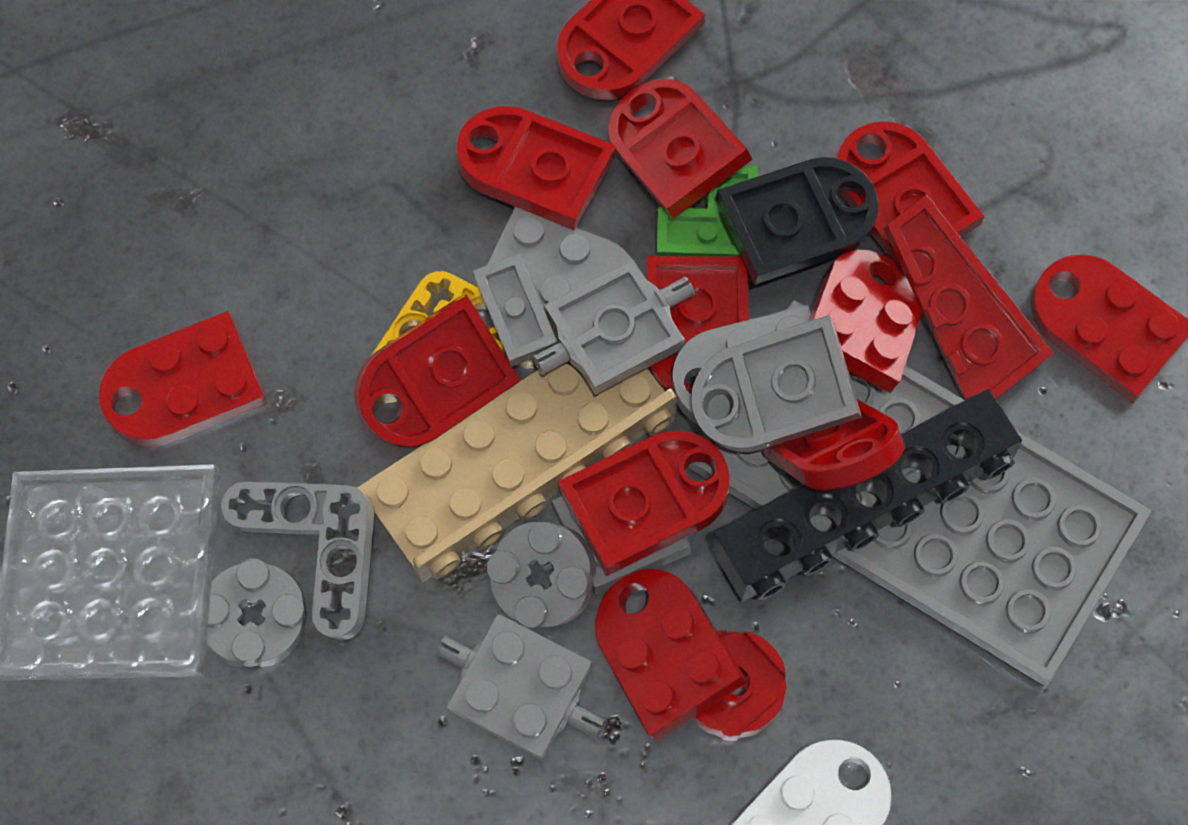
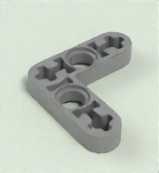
M244 481L229 487L221 501V512L225 520L232 526L246 532L319 535L312 605L313 623L319 632L331 639L342 641L357 635L363 627L366 615L374 525V505L370 498L356 487L349 485ZM248 495H250V498L259 504L271 505L272 515L265 510H251L248 512L247 519H245V515L237 511V505L246 503ZM297 495L307 496L310 501V511L307 517L300 522H289L285 516L287 502ZM348 498H351V502L360 507L359 514L350 515L348 522V531L353 535H359L358 541L344 537L333 538L334 532L345 535L346 522L344 518L337 515L338 507H346ZM348 548L353 550L357 561L355 569L345 577L335 576L330 565L333 555L341 549ZM329 584L342 588L354 587L353 594L342 591L341 605L350 611V618L341 620L339 629H336L334 622L327 620L328 611L337 610L339 594L334 591H328Z

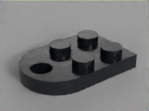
M830 157L813 158L718 189L715 197L754 284L817 264L858 248L869 236L876 222L879 210L877 193L869 178L851 163ZM843 190L853 191L860 196L862 205L856 208L846 207L838 200L837 193Z

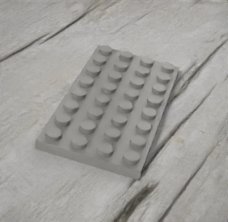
M793 300L787 310L804 305ZM906 365L899 384L891 393L849 372L856 399L894 419L898 424L901 434L965 401ZM705 432L701 435L720 450L727 462L730 476L729 493L756 510L804 485L766 459L763 450L753 452L733 451L717 444ZM1018 432L1023 441L1013 458L1015 461L1014 465L1007 471L992 479H988L983 474L968 482L970 488L959 497L943 503L938 498L923 506L925 509L924 513L912 522L898 527L893 522L878 530L879 536L867 546L856 551H852L847 546L832 554V556L1047 687L1152 510ZM959 444L947 446L949 452L954 457L959 459L971 458L970 452L964 446ZM694 462L688 466L689 469L707 480L715 473L713 467L705 462ZM909 467L902 470L905 478L911 482L922 483L927 481L924 473L917 468ZM862 491L856 494L860 503L867 507H877L882 504L881 499L873 492ZM816 515L810 518L812 525L820 531L828 532L837 528L833 519L826 515Z

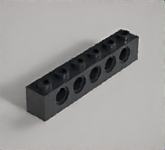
M989 388L902 433L901 435L905 443L903 454L893 465L878 475L851 486L830 490L813 489L804 484L714 531L711 549L742 602L757 595L759 600L771 597L787 585L785 579L803 570L805 575L816 573L833 561L832 554L847 546L852 551L859 550L873 542L879 536L878 530L893 522L898 527L904 526L922 515L925 511L923 506L940 498L943 503L949 502L970 488L968 482L983 474L988 479H992L1011 468L1015 463L1013 458L1023 440ZM951 444L962 445L968 449L971 458H956L949 452L947 446ZM909 467L917 468L924 473L927 481L922 483L911 482L905 478L902 470ZM862 491L873 492L881 499L882 504L877 507H867L860 503L856 494ZM816 515H826L833 519L837 528L828 532L820 531L812 525L810 518ZM770 539H780L789 545L791 552L784 556H775L770 554L763 544Z

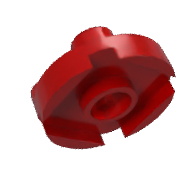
M727 630L717 632L741 673L746 678L747 683L742 686L745 693L740 696L731 693L691 720L702 730L709 734L717 735L722 740L737 741L742 737L758 734L776 719L785 698L787 688L786 672L781 656L767 640L757 634L746 631L742 634L738 632L726 633Z

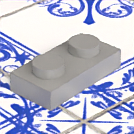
M520 253L472 271L510 367L533 359V355H537L558 344Z

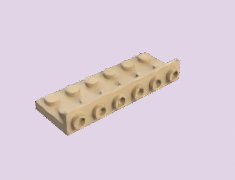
M569 361L547 372L545 375H542L538 369L438 438L421 445L358 486L357 489L370 498L374 505L375 518L419 580L423 583L432 576L435 579H440L454 571L461 563L460 558L474 548L478 547L479 550H483L496 543L504 535V528L519 518L522 521H527L543 511L548 504L547 500L560 492L558 487L559 480L632 446L633 442L647 433L653 436L664 431L675 419L677 395L672 389L664 391L647 368L597 395L594 394L582 373L571 365Z

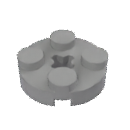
M529 522L511 530L500 541L495 553L488 560L487 573L490 577L491 589L498 605L510 618L527 628L554 627L573 620L589 604L593 594L590 592L593 587V576H596V562L588 543L575 530L554 522ZM537 561L541 565L550 563L554 568V572L549 575L552 585L547 589L543 584L535 585L532 580V575L534 574L533 566Z
M253 558L224 570L211 581L203 594V598L198 603L197 615L200 620L201 633L210 649L218 658L232 666L243 668L241 665L248 667L259 665L262 668L272 666L284 660L298 646L305 629L306 606L299 586L287 572L275 565L265 564L263 561ZM260 603L265 606L261 612L265 620L259 626L253 622H249L245 626L239 623L244 616L242 609L248 604L256 606Z

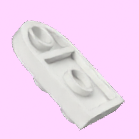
M843 740L820 741L799 752L732 825H883L891 805L889 779L880 762L863 747ZM850 762L861 765L867 772L868 784L860 790H850L843 786L838 777V769L842 765Z

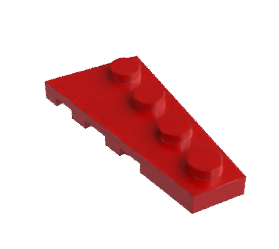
M927 194L886 225L884 231L964 400L988 388L995 399H997L1054 354Z

